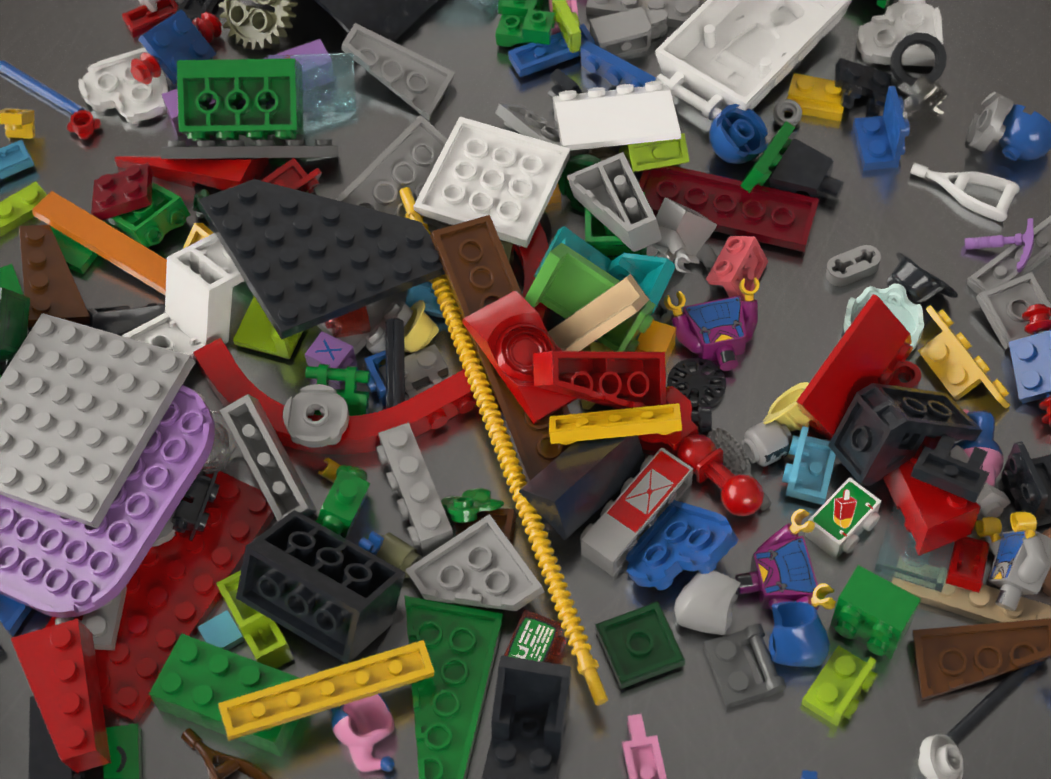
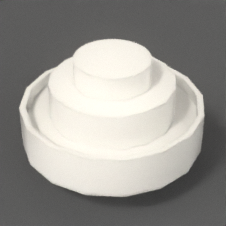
M937 734L927 737L922 742L918 765L920 771L927 779H962L963 757L957 745L950 737L944 734Z

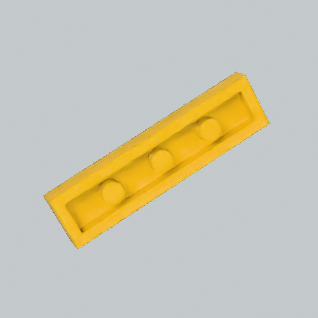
M679 403L550 416L549 418L551 444L569 445L576 441L655 433L668 435L674 431H682Z

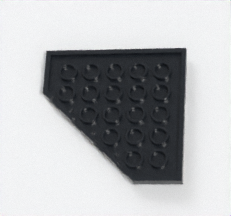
M256 179L198 199L200 210L281 340L445 275L443 265L439 259V253L434 247L431 235L420 221Z

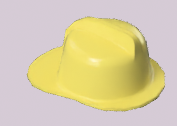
M419 300L411 306L413 313L404 327V352L422 350L439 332L438 325L424 312L425 302L423 300Z
M799 383L779 396L771 405L763 423L768 424L775 420L780 425H786L790 432L795 430L801 431L802 426L808 427L811 419L800 411L796 401L809 383Z

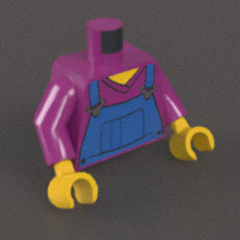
M754 278L753 291L746 290L744 287L745 279L741 280L739 288L745 295V300H742L739 295L683 307L686 298L682 292H676L678 298L677 306L671 303V298L667 295L664 298V306L673 312L671 319L673 326L676 327L677 340L691 352L697 353L699 358L709 361L718 360L720 369L723 371L736 368L738 366L736 356L745 353V345L752 340L758 324L757 300L754 299V293L760 287L757 278Z
M804 509L796 510L791 517L792 524L787 523L757 548L756 552L752 555V572L735 575V580L740 582L737 589L739 595L757 592L763 609L772 610V604L794 601L809 603L816 610L819 609L820 605L827 610L835 607L836 601L831 597L825 598L826 595L834 593L835 590L828 584L818 585L804 536H799L800 531L810 533L815 528V523L811 520L801 525L802 520L810 514Z

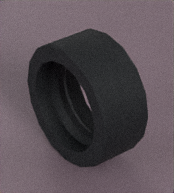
M916 32L904 37L895 46L891 54L890 68L894 78L901 85L910 89H922L932 85L942 76L946 68L947 54L944 45L938 38L928 33ZM915 44H923L929 47L935 56V66L932 72L921 78L908 75L903 70L901 64L904 51Z

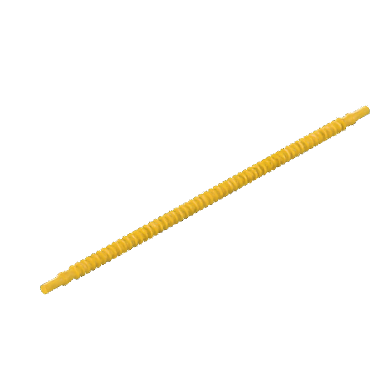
M409 187L400 189L399 194L406 210L405 218L420 221L431 235L428 225L423 223L424 216L414 211L415 200ZM442 275L429 282L432 283V289L435 290L434 295L437 297V303L440 304V310L443 312L442 316L446 319L445 324L449 326L448 331L452 333L453 345L457 348L456 353L460 355L459 360L462 362V368L466 370L465 376L468 377V383L471 385L470 390L474 392L473 398L477 400L476 405L480 408L479 413L483 415L482 421L486 423L485 429L489 431L488 436L492 439L491 444L495 446L494 452L499 454L497 460L502 462L500 468L505 470L503 476L508 478L506 484L511 486L509 492L514 494L512 500L517 502L515 508L520 510L519 517L523 519L522 525L527 527L525 533L530 535L528 541L533 544L531 549L536 552L535 559L540 560L538 567L543 569L541 575L547 577L544 583L550 586L548 593L553 594L551 601L557 603L554 606V610L560 612L558 619L563 621L561 628L567 629L564 636L570 638L568 646L574 647L571 650V654L577 656L578 672L580 675H584L595 705H602L608 701V698L597 672L599 668L598 662L590 654L592 646L586 643L588 636L582 634L585 628L579 625L581 618L576 616L578 610L572 608L575 602L569 599L571 592L566 590L568 584L563 582L564 575L559 573L561 566L556 564L558 558L552 556L554 549L550 548L551 541L546 539L548 533L543 531L545 525L540 522L542 517L537 514L538 511L519 492L527 484L525 482L526 476L521 473L523 468L518 465L519 459L515 457L516 451L512 449L513 443L509 442L510 436L506 434L507 428L503 426L504 420L500 418L501 412L498 411V405L494 403L495 397L491 395L492 389L488 388L489 382L486 380V374L483 373V367L480 365V359L477 358V352L474 350L473 343H471L467 328L462 322L463 318L457 307L458 305L447 277Z

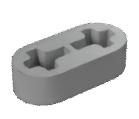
M862 245L832 257L827 263L825 274L827 281L834 286L841 287L873 275L879 269L881 261L880 251L871 245Z

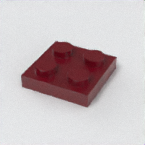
M148 163L140 166L134 165L125 171L112 175L105 174L94 180L91 214L100 220H105L150 206L152 204L153 171Z

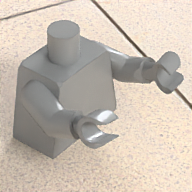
M665 197L656 216L662 240L651 245L658 250L655 257L668 258L672 262L676 259L675 268L682 273H692L684 266V263L689 264L690 262L695 264L703 262L707 271L710 272L717 256L713 248L705 244V242L715 230L717 224L697 211Z

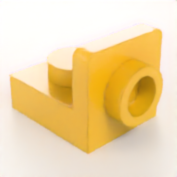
M10 108L0 110V124L5 126L6 137L25 139L35 137L34 110Z

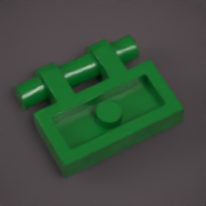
M330 364L306 367L305 377L317 379V384L329 386V380L345 381V390H335L346 401L349 416L368 414L369 392L357 391V382L369 383L370 371L358 370V367L347 366L346 369L330 368ZM316 410L314 414L321 415V412Z

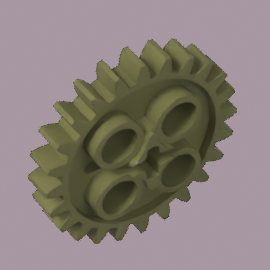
M224 0V2L218 4L219 7L225 10V12L219 15L220 18H226L227 20L223 28L231 29L228 36L236 38L235 43L243 45V48L263 50V48L271 49L272 44L279 45V37H287V33L284 30L285 27H293L289 22V17H296V14L291 11V7L297 6V3L291 0H252L255 3L274 7L275 12L263 9L260 6L243 3L240 0Z

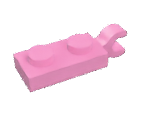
M642 714L627 716V727L631 740L622 742V749L629 779H667L657 735L646 737Z

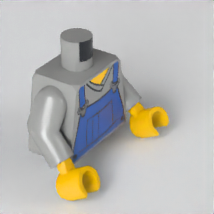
M1024 511L1011 513L1010 521L1013 531L1003 532L1001 537L999 534L1002 531V523L998 518L985 517L982 520H977L975 523L977 534L980 537L990 536L992 541L989 545L995 559L988 579L990 583L1001 588L995 604L1010 611L1016 610L1021 595H1036L1040 591L1051 567V538L1035 531L1037 527L1036 517Z

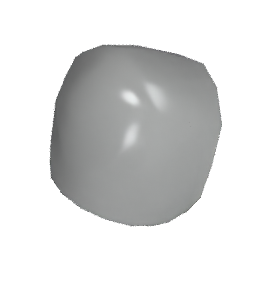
M714 570L707 574L698 572L682 589L676 599L674 612L677 623L696 631L725 635L732 623V608L738 597L736 591L740 582Z

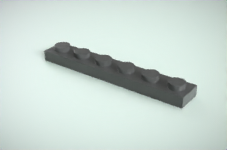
M303 139L285 140L286 145H274V140H256V145H245L244 140H227V145L215 146V140H197L198 146H186V140H168V146L161 147V159L338 157V145H332V139H315V145H303Z

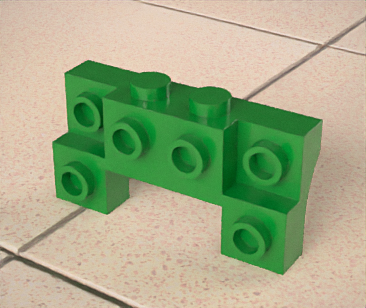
M499 0L498 14L502 15L495 32L496 45L511 47L519 43L550 45L551 28L555 29L556 26L555 13L541 11L545 0Z

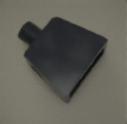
M793 138L770 177L769 187L818 199L822 193L838 198L843 189L844 182L831 177L834 163L832 158Z

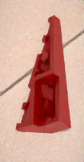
M116 156L114 159L117 167L127 169L134 165L140 166L148 163L153 171V177L194 188L199 183L220 190H226L254 179L259 180L269 163V158L161 159V156Z

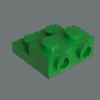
M152 182V204L150 206L127 212L108 220L111 224L124 231L128 237L148 248L159 244L163 236L170 230L182 226L186 222V218L191 214L180 196Z

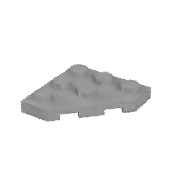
M490 514L405 569L424 599L517 611L545 592L540 582Z

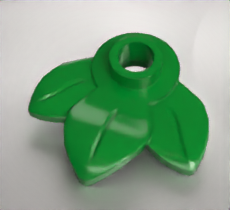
M484 488L468 489L463 492L462 496L450 495L441 500L443 508H446L447 512L451 514V520L454 522H471L478 518L477 512L492 511L504 506V501L491 499V491Z

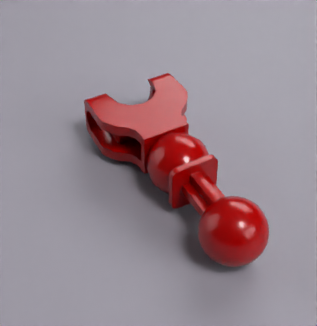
M668 386L666 388V404H680L682 431H674L668 435L658 433L638 435L643 453L655 455L662 447L691 466L693 474L696 475L697 481L700 484L708 478L712 480L722 490V503L730 513L742 517L754 514L761 507L764 499L761 484L750 475H734L723 465V450L721 448L717 449L712 439L698 434V426L692 421L691 401L675 387Z

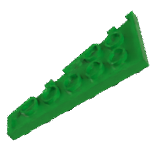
M404 595L408 643L412 644L424 640L435 671L433 677L411 683L419 779H466L503 625V614Z

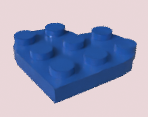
M673 500L626 555V559L629 562L626 571L632 581L639 586H655L657 590H665L671 586L673 578L682 570H698L701 574L712 572L716 568L717 562L737 544L738 537L727 518L723 515Z

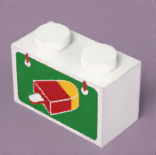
M849 477L809 519L815 523V528L812 532L805 533L804 536L836 560L844 551L848 554L854 549L860 540L858 536L864 529L870 531L880 519L878 511L881 500Z

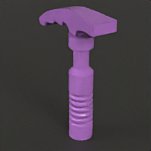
M1033 218L1028 219L1027 230L1024 234L1019 233L1010 237L995 235L981 238H965L966 250H971L975 248L1003 247L1005 244L1024 245L1020 262H1017V272L1020 273L1026 266L1034 245Z

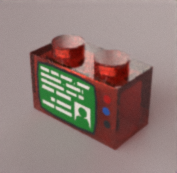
M524 610L504 656L552 663L555 656L561 657L567 642V638L563 637L561 623Z

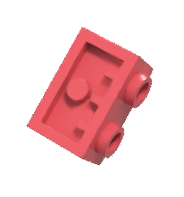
M730 236L706 277L707 283L709 285H722L729 297L740 295L741 299L745 300V295L739 288L741 280L745 279L744 287L746 290L753 291L754 278L760 279L769 262L756 237Z

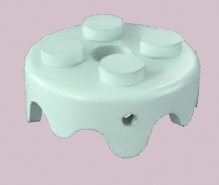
M892 284L885 289L869 286L856 299L853 297L849 299L844 318V332L848 330L865 304L875 294L909 331L912 341L910 345L913 346L912 351L920 342L925 325L923 310L920 304H913L908 299L904 286Z

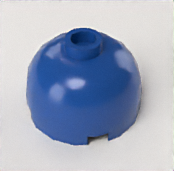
M732 104L726 106L712 121L709 141L714 152L722 160L738 165L751 162L767 148L768 142L766 143L765 137L768 135V131L763 120L753 110L748 108L744 111L738 108L740 105Z
M1013 104L1011 111L1004 119L1005 132L998 142L1003 148L1002 153L1007 158L1013 161H1017V159L1034 161L1051 150V123L1038 112L1034 111L1030 115L1023 112L1025 106Z

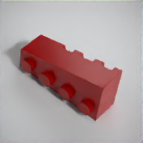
M549 351L533 353L535 387L615 409L666 405L665 352Z
M77 618L10 638L60 760L76 773L111 763L92 632Z

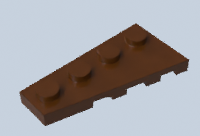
M1051 618L912 631L921 701L1051 658Z

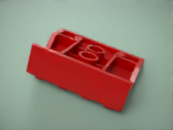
M875 294L865 304L796 401L800 411L811 419L809 427L830 441L856 392L871 383L888 385L894 376L892 370L898 361L903 363L913 349V346L910 345L912 341L909 331Z

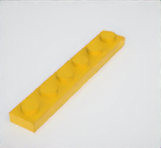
M424 640L227 700L218 703L228 741L433 677L435 671Z

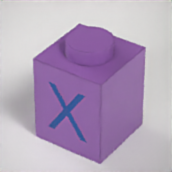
M322 331L305 353L308 366L318 367L319 364H330V368L346 369L347 366H357L353 346ZM329 380V381H331V382H333V383H335V384H337V385H339V386H340V385L342 384V382H343V381Z

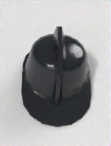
M898 252L896 254L900 262L887 279L888 287L892 284H901L906 289L908 299L915 304L927 301L938 292L951 298L958 297L957 292L947 283L920 268L903 253Z

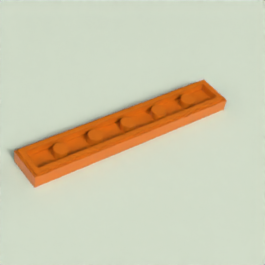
M53 191L32 209L33 216L166 296L167 259Z

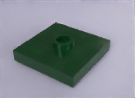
M658 601L595 624V630L621 689L685 665V658Z

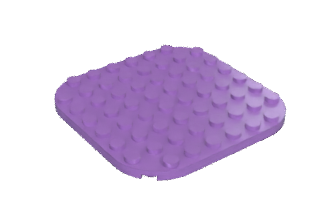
M181 386L98 529L0 495V593L43 614L58 618H70L88 614L116 598L138 569L209 457L214 443L215 425L212 413L202 398L189 387Z

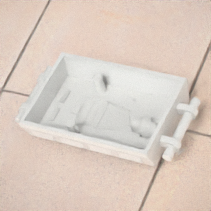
M707 0L656 49V57L662 74L656 77V81H661L662 85L666 84L671 91L672 97L677 96L700 110L702 116L709 120L714 119L726 106L732 104L740 105L738 108L744 111L748 108L753 110L770 90L841 20L852 0Z

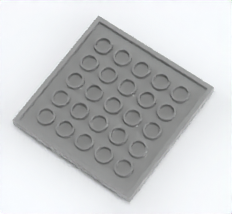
M42 313L0 378V495L98 529L191 371L195 361L187 354Z

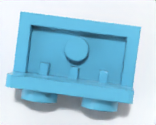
M802 426L800 437L793 435L789 454L794 455L795 458L793 464L786 463L782 482L788 483L785 496L823 505L826 500L836 455L828 446L830 441L807 436L809 427Z

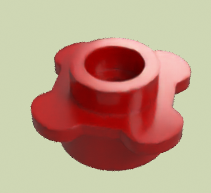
M80 110L71 116L70 122L67 124V130L78 134L80 139H87L94 129L100 128L101 121L98 118L94 119L89 111Z

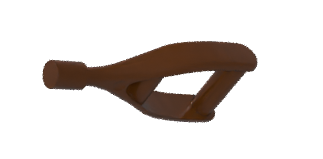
M192 728L186 729L181 735V739L187 745L200 753L210 779H224L236 770L252 779H273L264 770L248 760L208 747ZM216 763H219V764H220V765H218L217 767L214 768V764H216Z

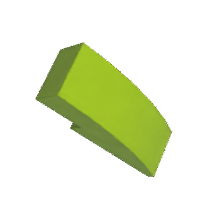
M240 570L217 582L216 585L255 660L276 669L293 660L294 657L276 622L236 599Z

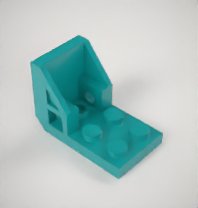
M563 226L557 231L534 277L536 278L549 252L560 243H563L619 281L631 274L649 300L656 304L650 314L652 315L675 270V263L668 258L623 253L614 260H610Z

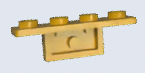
M931 305L927 307V312L938 324L942 332L919 349L918 352L953 398L958 401L983 382L995 399L1005 409L1008 408L1011 404L1005 397L1010 393L998 379L992 381L986 374L991 369L979 355L974 358L968 351L972 345L961 332L956 335L950 328L954 322L943 309L937 312Z

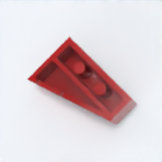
M922 446L919 447L913 458L884 477L896 508L901 509L904 515L906 530L911 532L915 539V549L918 556L971 535L981 508L977 502H971L911 477L913 467L924 449Z

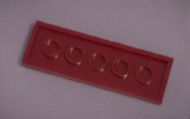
M678 166L643 171L639 181V185L642 191L645 192V197L655 217L666 197L697 211L717 224L714 230L716 232L733 236L756 237L758 242L805 252L819 204L818 198L755 185L749 193L740 186L743 181Z

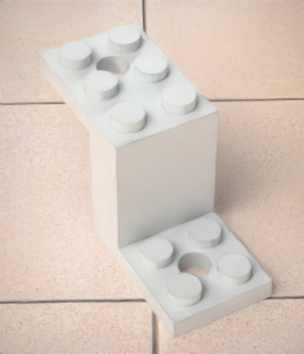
M215 233L167 257L165 313L122 336L159 347H167L166 349L190 355L194 361L196 359L193 352L219 338L223 340L224 344L229 342L232 289L245 280Z

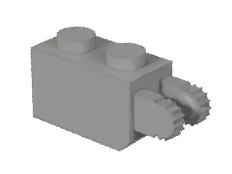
M643 7L590 19V34L597 46L619 58L644 52L651 46V39L667 34L668 27L666 22H668V12L661 8L645 12Z

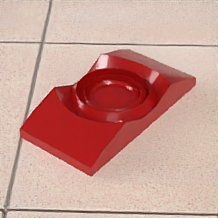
M513 291L463 318V324L533 424L578 399L534 386L533 353L563 350L555 344L548 334L539 313L519 293Z

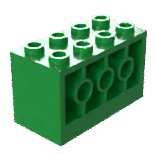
M295 58L177 60L179 132L187 135V139H193V141L210 140V136H217L218 139L227 141L239 140V136L246 135V138H250V140H268V135H275L279 140L297 139V135L304 134L302 65ZM272 98L275 100V105L269 109L266 107V103ZM214 99L216 100V105L211 110L209 104ZM241 99L246 100L245 106L239 109L237 107L238 102Z

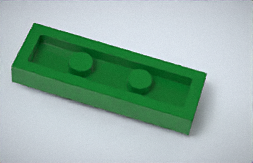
M785 121L740 186L750 193L756 184L762 186L772 173L769 169L773 170L792 142L789 136L795 129L793 125Z

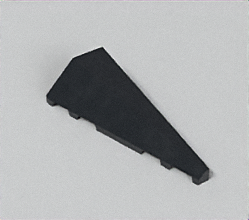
M149 303L147 306L130 308L129 305L87 309L90 315V324L82 325L113 334L124 333L165 313V304ZM33 327L28 328V334Z

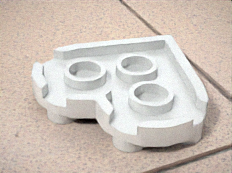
M899 0L897 3L887 7L885 15L872 17L870 22L859 27L856 43L859 52L862 54V60L866 63L890 65L891 54L895 46L904 37L916 32L928 33L938 38L943 44L942 17L938 7L934 9L931 5L925 3L926 0ZM915 44L904 51L901 64L935 66V56L929 47L923 44Z
M145 47L96 62L88 67L89 72L83 76V79H79L80 93L85 102L94 111L102 112L106 109L116 108L120 115L124 116L126 121L132 124L138 123L141 120L151 119L157 115L166 114L167 110L161 94L170 90L162 69L161 76L158 78L152 77L150 84L139 82L133 77L131 61L135 58L140 59V55L144 52L149 53Z

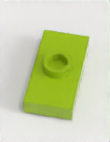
M552 0V12L555 13V21L570 52L581 51V30L576 12H571L566 0Z

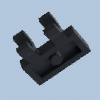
M840 58L835 64V87L842 88L841 106L852 109L854 98L860 99L863 95L868 97L867 114L878 116L880 114V106H885L888 88L892 84V74Z
M943 434L935 450L924 447L913 467L911 477L976 503L989 475V472L982 470V464L988 452L975 447L968 462H962L950 457V451L956 439Z

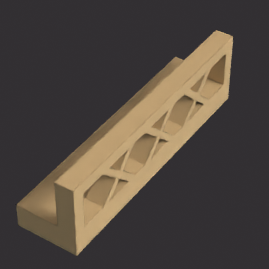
M630 274L548 331V334L563 351H580L637 313L649 301V298Z

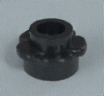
M701 403L698 404V410H692V421L698 426L700 435H703V432L712 431L711 406H702Z

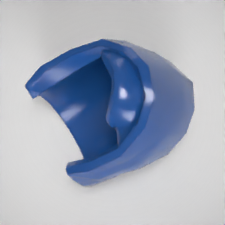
M802 601L772 604L774 627L769 638V651L773 663L813 668L823 665L829 653L830 642L816 608Z

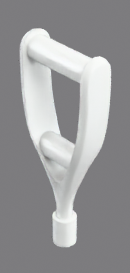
M918 163L913 164L910 172L913 175L934 180L964 207L999 222L1007 219V211L1013 198L1020 191L1019 185L1013 181L981 172H935L928 170L929 167ZM967 183L983 185L1003 191L997 206L993 207L966 194L964 190Z

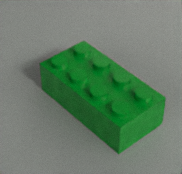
M181 633L149 695L158 710L227 736L218 703L299 679V677ZM300 719L236 738V740L282 757Z

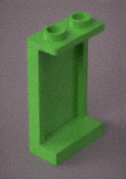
M560 243L549 252L524 299L533 308L541 302L566 319L620 281L565 244ZM649 300L637 313L597 340L614 352H635L640 343L636 338L640 332L644 334L653 322L654 317L650 314L656 304Z

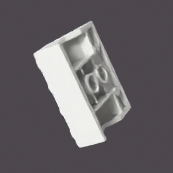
M661 81L647 82L644 87L635 88L632 84L618 85L616 87L617 90L605 91L603 87L588 89V93L576 94L574 90L560 92L559 96H553L555 128L559 130L561 146L570 148V151L681 139V131L671 91L666 84L662 85Z

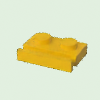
M793 73L787 99L796 101L800 105L803 115L841 122L844 107L841 106L842 88L835 87L834 80Z

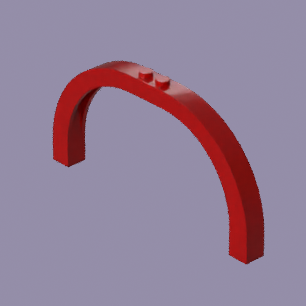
M540 222L527 248L513 244L524 274L522 294L524 298L535 280L534 274L549 248ZM540 302L534 309L539 313L546 327L550 308ZM221 338L193 352L201 372L225 407L247 394L259 400L282 445L304 452L348 455L376 451V447L381 445L378 435L380 432L409 423L414 437H417L432 428L438 429L442 427L450 418L459 413L465 414L475 407L477 402L473 398L474 392L470 390L471 385L468 383V377L465 376L466 370L463 369L398 405L374 413L349 416L348 426L342 434L341 440L335 445L306 447L292 441L283 420L285 405L267 396L245 376ZM315 414L308 416L312 421H319L324 417Z

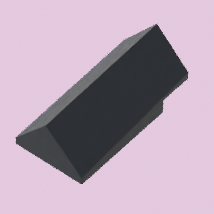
M639 436L576 441L521 488L519 492L556 532L566 540L622 489L630 477L633 478L640 472L645 456Z

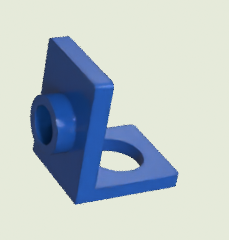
M385 351L364 358L366 369L370 371V381L366 385L370 393L376 392L383 407L386 406V389L379 376L378 368L385 366L380 365V362L386 358Z

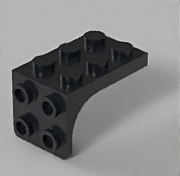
M1022 441L1016 442L1001 472L1003 485L1007 490L1011 491L1015 499L1016 512L1024 511L1033 514L1036 517L1037 526L1051 523V454L1031 458Z

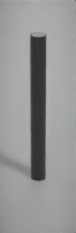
M1044 661L1012 671L947 733L948 737L958 744Z

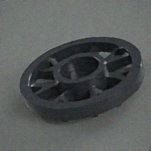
M688 358L673 366L668 375L667 387L684 385L685 391L681 392L687 398L689 395L698 397L697 403L691 402L692 410H698V404L701 400L705 402L701 403L702 406H711L712 408L724 397L726 377L715 363L702 358ZM696 365L698 371L691 372L688 366ZM707 367L713 372L706 375L702 371ZM677 372H680L685 374L686 377L685 379H681L675 377L674 375ZM710 380H720L721 386L710 385ZM708 391L715 396L710 401L705 396Z

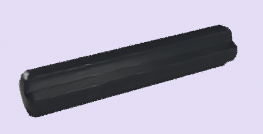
M390 318L385 321L387 408L405 401L404 322L400 318Z

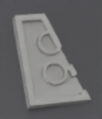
M498 104L495 114L504 120V124L507 127L516 130L522 135L561 146L559 130L546 126L547 120L522 105ZM590 149L570 151V156L587 154Z

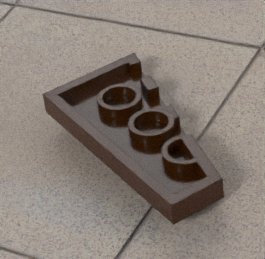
M50 225L19 226L24 296L30 297L28 328L35 325L42 313L79 324H90V315Z

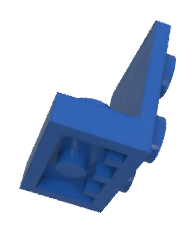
M889 86L882 116L854 118L853 130L863 171L897 168L901 155L905 154L904 140L905 137L909 136L910 126L908 119L903 117V98L898 96L895 86Z

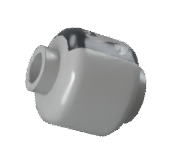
M775 420L768 424L761 422L745 431L744 440H742L741 445L743 452H745L751 463L756 462L764 467L789 454V442L792 441V436L784 424L780 425Z

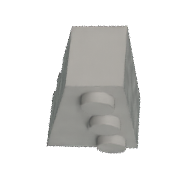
M623 152L567 176L574 198L633 252L662 240L657 219Z

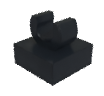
M558 68L550 75L555 85L547 94L552 98V102L553 96H559V93L562 91L574 90L576 94L582 93L578 84Z

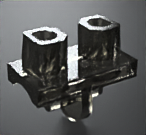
M921 75L913 85L904 81L898 87L902 92L911 96L903 100V117L908 119L909 122L918 121L924 112L936 118L943 113L939 105L949 94L938 83H932L927 77Z

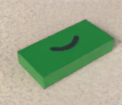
M139 724L106 728L111 763L104 765V779H142L141 727Z

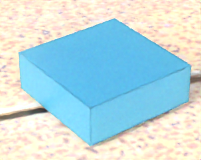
M228 610L197 627L206 643L225 650H230L245 641Z

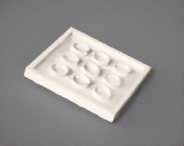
M459 117L413 206L414 211L422 216L451 225L490 215L500 240L527 248L570 158V148Z

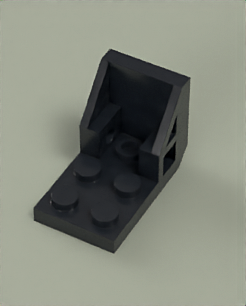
M871 383L856 392L828 446L860 485L871 486L913 458L926 436L936 438V436L942 437L945 434L955 438V441H960L961 439L976 441L982 430L947 393Z
M501 655L491 720V741L482 779H557L570 709L572 666Z

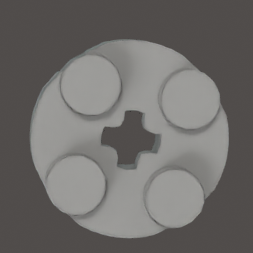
M996 92L988 95L981 105L986 108L981 115L975 113L967 132V142H970L968 145L979 151H985L992 140L998 142L1001 139L1006 128L1003 125L1004 119L1013 107L1012 100Z
M321 384L308 385L300 389L301 393L297 394L293 399L291 396L287 400L283 410V420L293 442L306 447H323L335 445L341 440L342 434L349 423V411L346 401L337 394L335 389ZM316 410H320L321 415L324 416L322 419L312 421V419L308 418V416L314 415Z

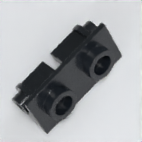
M200 470L184 497L192 499L193 502L189 503L181 500L174 517H172L173 530L180 533H185L186 530L191 531L192 533L189 538L191 541L197 530L200 532L204 531L210 513L204 512L207 502L214 503L220 485L214 482L218 471H215L213 477L209 478L206 477L205 471Z

